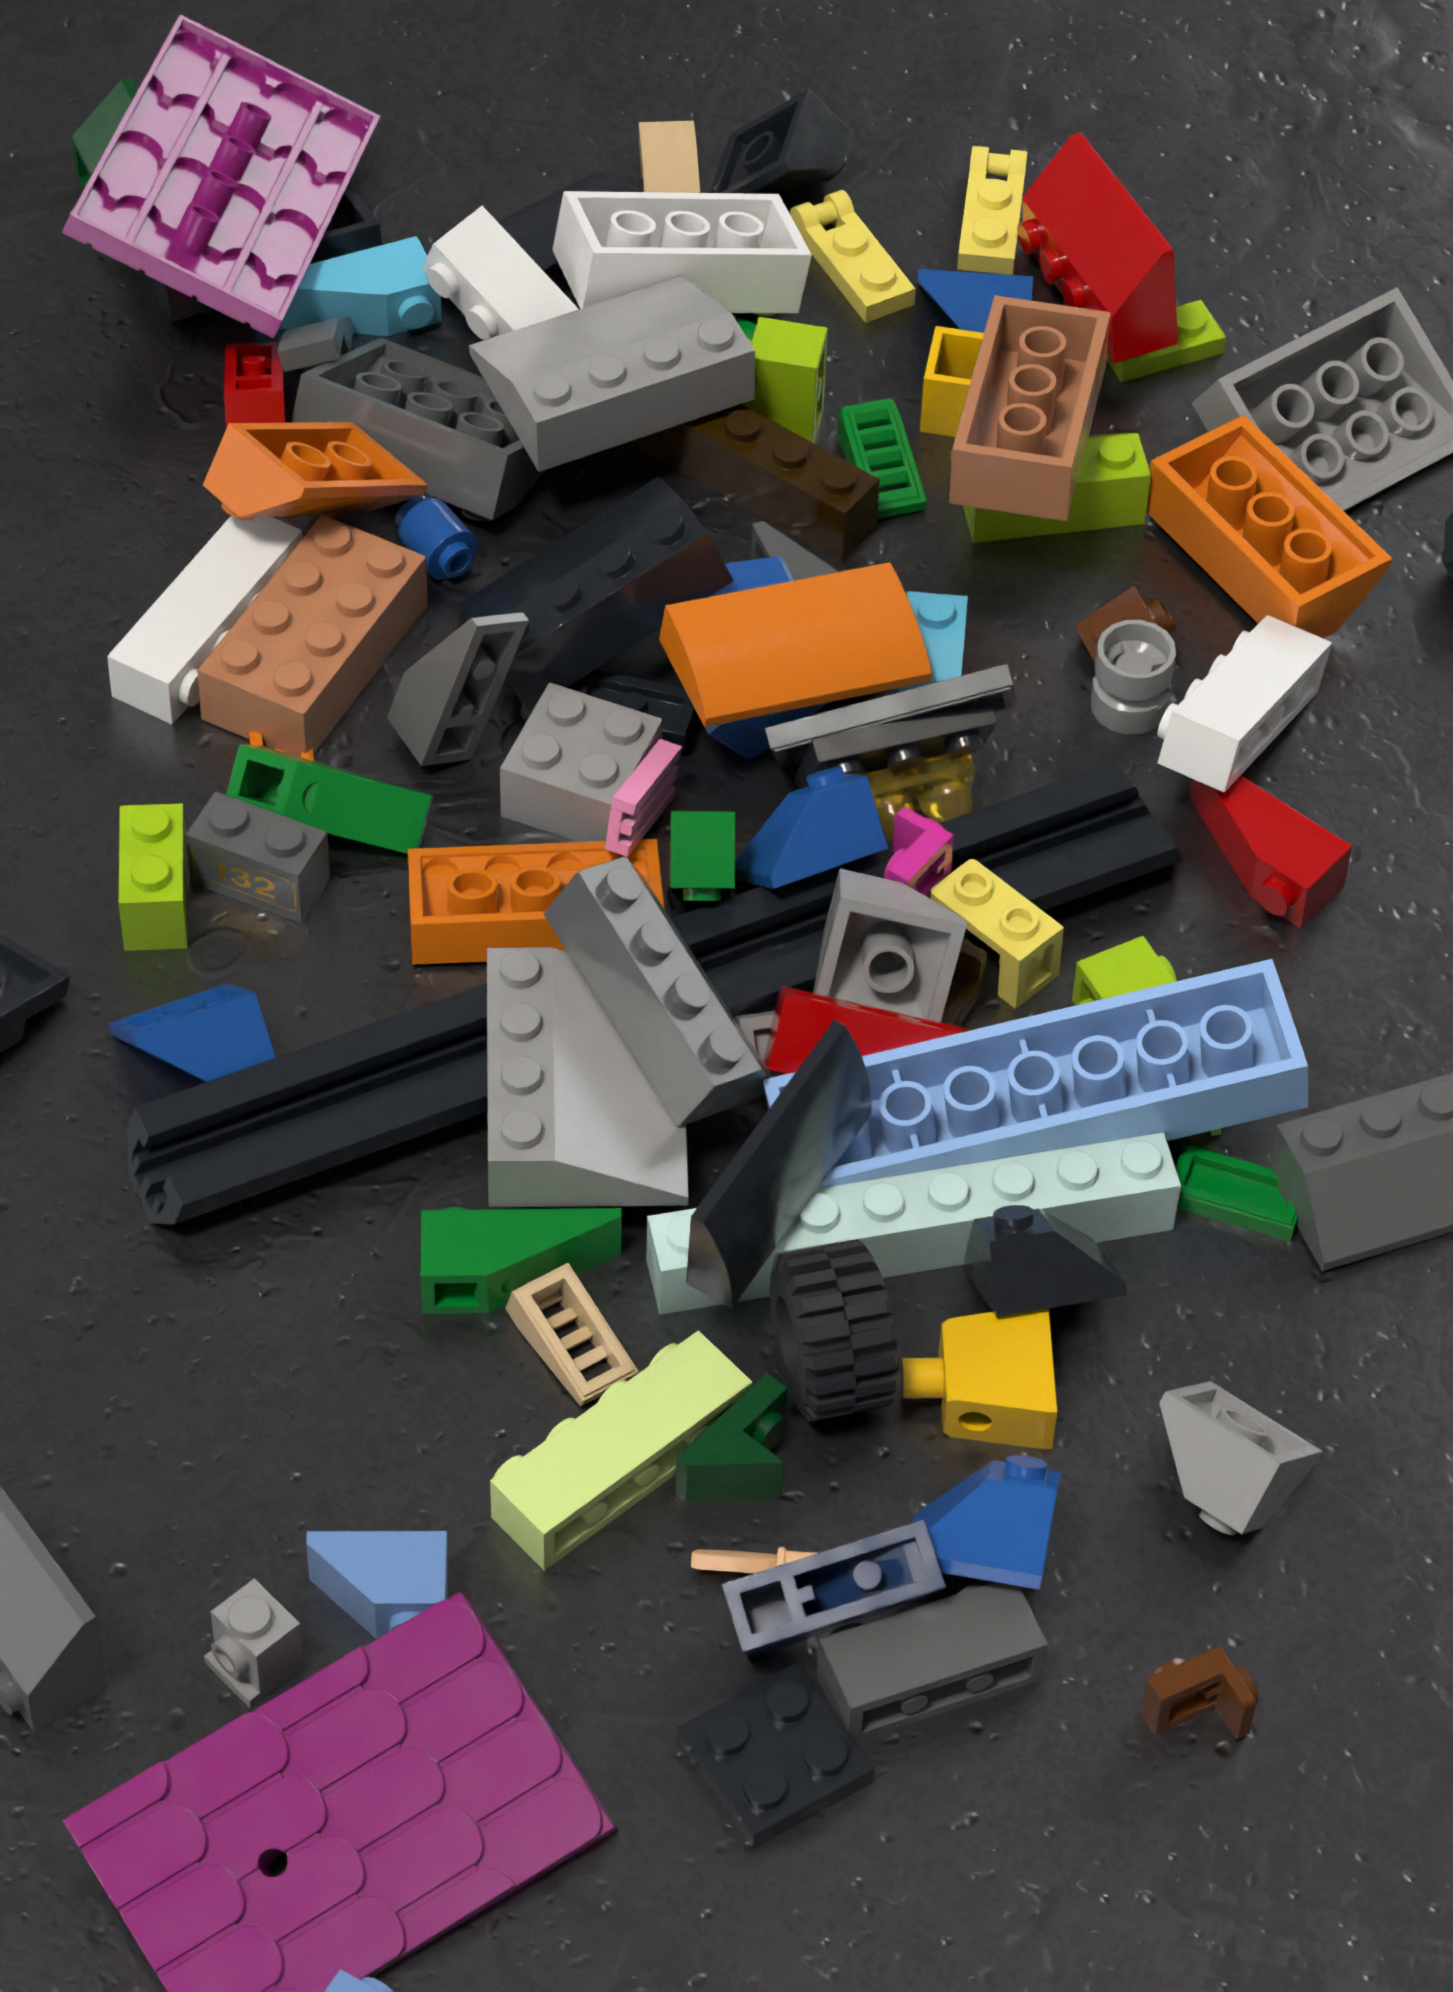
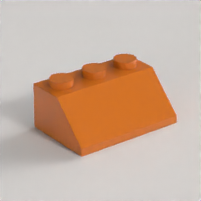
M353 422L229 423L203 486L222 502L221 507L228 514L241 520L250 521L255 517L278 516L285 519H294L296 516L325 515L334 518L337 514L367 513L424 495L428 484Z

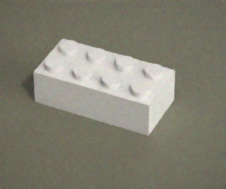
M564 191L552 249L580 309L679 276H684L731 313H753L765 317L773 316L777 313H799L812 256L779 194Z

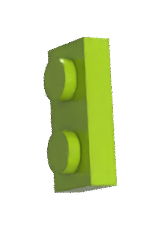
M1202 300L1176 307L1177 345L1115 364L1107 354V361L1121 383L1224 353L1226 336Z

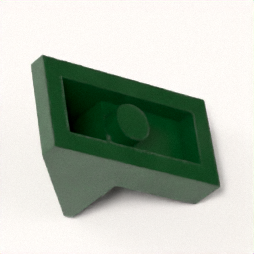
M766 1373L676 1458L675 1495L685 1503L774 1500L782 1496L784 1464L779 1457L769 1450L778 1443L788 1425V1420L786 1419L788 1388L769 1373Z

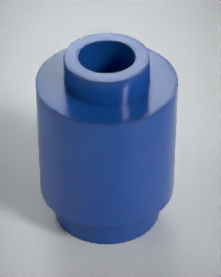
M424 494L409 499L401 506L394 522L398 530V539L405 548L426 556L427 572L433 578L445 580L458 577L471 567L478 549L477 538L442 500Z

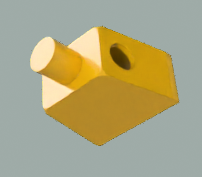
M1049 1308L996 1317L993 1312L945 1320L941 1323L938 1358H901L900 1382L902 1399L941 1398L943 1433L949 1437L1036 1449H1052L1057 1418V1403Z

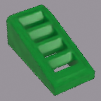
M887 398L841 408L839 411L837 439L846 461L880 479L879 488L903 484L904 486L901 489L879 493L877 519L926 510V496L905 428L894 400ZM887 446V447H883V448H878V449H872V450H867V451H865L866 449H871V448H877V447ZM896 466L895 468H889V469H884V470H879V471H873V472H871L872 470H877V469H882V468H888V467Z

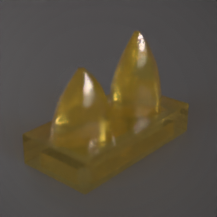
M942 755L925 759L922 763L908 769L899 771L883 769L863 775L868 777L886 842L893 840L894 816L903 807L913 812L922 809L927 817L938 823L971 812L973 802L970 789L976 773L971 755L957 758Z

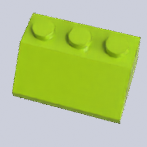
M1138 433L1088 436L1068 521L963 506L972 542H988L1145 524L1151 473Z

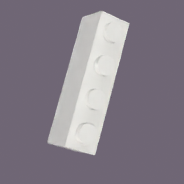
M230 516L107 656L112 697L172 725L188 706H195L200 701L197 670L303 539L302 530L273 517H255L253 520L247 521Z
M1266 615L1250 633L1245 630L1242 631L1232 651L1227 656L1220 654L1215 659L1209 674L1203 680L1197 678L1192 682L1184 700L1179 705L1172 703L1166 709L1157 732V736L1164 739L1158 764L1225 792L1318 693L1332 642L1269 615Z

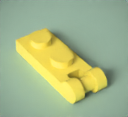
M972 146L957 270L1013 275L1018 238L1017 225L1020 222L1028 151L1011 149L1010 155L989 153V147ZM986 175L1008 177L1007 181L986 179Z
M844 190L826 195L824 202L813 206L811 203L806 202L790 209V216L810 253L865 323L915 305L916 288L854 212L852 201ZM831 223L834 229L826 231L822 227Z

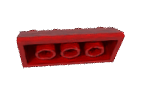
M1083 134L1071 135L1022 197L1023 222L1018 223L1017 232L1023 251L1027 255L1033 254L1040 264L1046 282L1057 286L1063 295L1066 306L1111 312L1107 354L1114 364L1177 345L1174 249Z

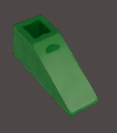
M239 744L226 792L227 796L326 831L328 834L407 854L408 849L420 848L434 797L433 795L268 747Z
M580 1206L575 1209L512 1207L509 1209L468 1210L463 1207H448L442 1210H421L420 1278L422 1314L491 1313L507 1305L512 1291L566 1263H569L575 1274H578L621 1255V1208Z

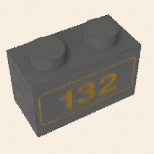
M215 791L186 833L190 883L292 921L303 923L330 881L326 831Z

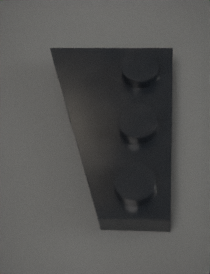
M991 700L814 738L811 740L794 778L797 789L808 787L807 776L829 768L843 767L844 774L867 776L869 780L894 771L908 769L948 755L950 758H957L975 753L983 748V743L987 742L997 724Z

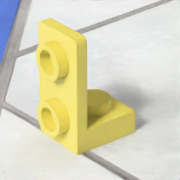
M968 860L931 888V900L966 919V929L1000 954L998 996L1013 1008L1017 1009L1060 975L1064 927L977 860Z

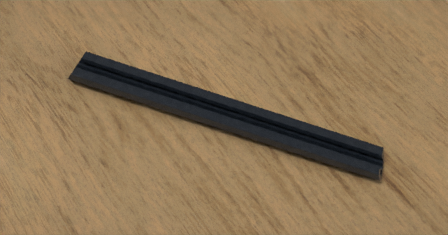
M1119 761L939 823L946 831L953 834L951 873L968 860H977L1042 911L1183 860L1176 845L1161 823L1157 822L1154 816L1150 814L1147 806L1140 798L1137 788ZM893 840L886 842L888 849L773 889L761 886L671 918L735 1020V1016L761 1013L775 1008L781 985L813 993L824 928L839 869L884 878L887 864L894 855ZM965 930V939L974 936L969 930ZM487 983L135 1107L126 1126L128 1181L135 1195H138L142 1203V1209L148 1222L176 1224L488 1111Z

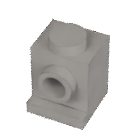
M255 1578L211 1611L214 1642L211 1644V1651L204 1655L205 1664L249 1708L304 1667L300 1623Z

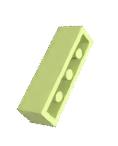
M699 1330L679 1345L672 1343L665 1346L655 1355L647 1368L629 1381L621 1380L611 1385L602 1394L598 1403L576 1419L571 1417L561 1421L552 1429L546 1441L525 1456L517 1455L507 1460L497 1470L493 1479L490 1480L491 1518L544 1571L676 1475V1458L752 1387L753 1382Z

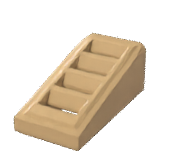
M569 1263L512 1291L505 1308L519 1331L580 1407L600 1397L614 1383L621 1380L629 1381L639 1373ZM557 1302L565 1309L547 1319L542 1313V1310ZM575 1321L580 1329L559 1339L554 1331ZM587 1340H590L595 1346L594 1349L573 1360L567 1352ZM603 1359L612 1367V1369L589 1381H586L580 1372Z

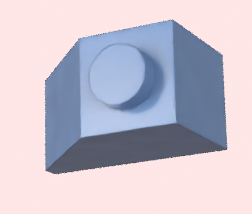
M307 1531L306 1547L309 1580L375 1639L380 1638L439 1601L448 1599L447 1531Z

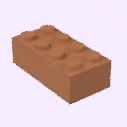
M994 295L952 448L950 504L1068 521L1106 368L1111 312Z
M321 515L197 670L201 719L249 740V731L262 734L263 745L271 749L276 748L285 753L301 757V752L307 753L313 747L314 755L428 606L426 556Z

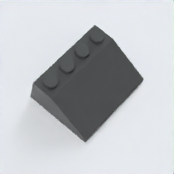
M384 338L376 339L341 355L338 360L326 362L301 374L291 423H355L428 484L425 495L460 507V513L470 519L491 521L516 508L545 472V470L538 472L485 379L479 375Z

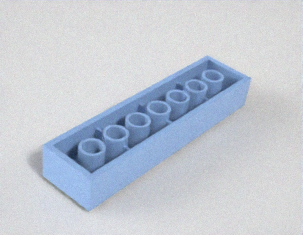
M1273 959L862 1056L871 1086V1115L819 1188L1164 1132L1166 1141L1308 1108V1064ZM796 1072L763 1080L768 1110Z

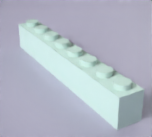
M1164 1132L818 1188L737 1302L770 1297V1275L776 1255L855 1239L862 1241L872 1254L882 1278L964 1265V1256L973 1220L993 1216V1212L996 1209L1009 1205H1025L1032 1209L1039 1208L1092 1237L1096 1243L1173 1230L1181 1184ZM696 1208L647 1216L646 1262L659 1315L723 1305L686 1283L691 1215Z

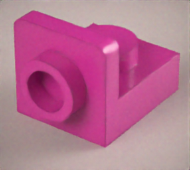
M903 807L894 816V855L887 864L884 879L902 882L930 898L931 888L951 874L953 834L946 831L935 820L924 818Z

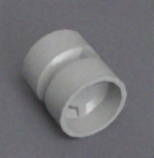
M1123 620L1110 625L1101 633L1096 649L1095 677H1093L1090 703L1095 718L1109 730L1125 735L1143 734L1159 726L1166 709L1169 707L1171 680L1176 658L1175 642L1166 630L1154 623L1143 620Z

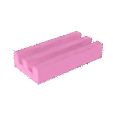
M659 739L612 797L605 844L606 850L628 857L673 800L676 787L671 785L678 777L679 766L674 764L681 757L682 746Z

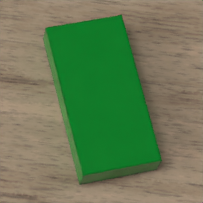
M1184 1144L1176 1166V1172L1181 1184L1177 1209L1288 1241L1292 1240L1298 1215L1290 1199L1288 1205L1285 1203L1277 1189L1279 1179L1271 1168Z

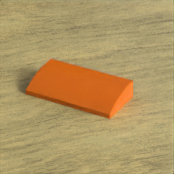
M890 562L665 605L659 641L704 727L922 684L931 680L932 670L922 634L908 597Z
M641 839L627 858L644 876L664 908L657 839ZM606 841L408 849L412 965L487 962V948L553 947L566 951L543 913L578 871L625 856L606 850Z

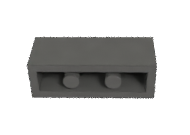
M986 1580L978 1581L968 1585L957 1595L929 1604L923 1601L913 1602L903 1606L892 1616L864 1625L854 1622L838 1627L827 1637L819 1639L817 1677L834 1714L852 1739L857 1742L1042 1681L1048 1643L1020 1586L998 1582L992 1583Z

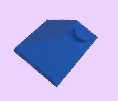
M919 269L918 284L958 329L984 333L994 295L1032 301L1033 276Z
M843 767L829 768L807 776L808 787L790 792L735 861V881L775 889L888 849L868 777L844 774Z
M229 983L108 1023L111 1036L205 1082L276 1058L256 993Z
M1008 1456L1006 1462L992 1460L917 1512L912 1523L924 1519L941 1573L1040 1590L1049 1551L1061 1472L1048 1470L1046 1462L1029 1456Z

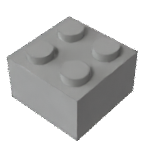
M549 682L500 767L501 817L577 842L606 841L612 797L657 741L662 739L663 719Z

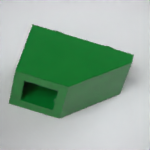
M671 811L669 886L671 888H682L683 900L721 901V888H735V812Z

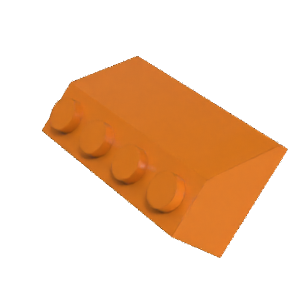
M1245 415L1151 460V480L1146 512L1258 624L1266 615H1269L1324 639L1339 630L1391 567L1392 558Z

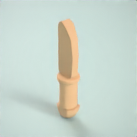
M779 1547L777 1554L729 1550H695L691 1554V1567L701 1570L757 1573L817 1553L788 1551L785 1547Z

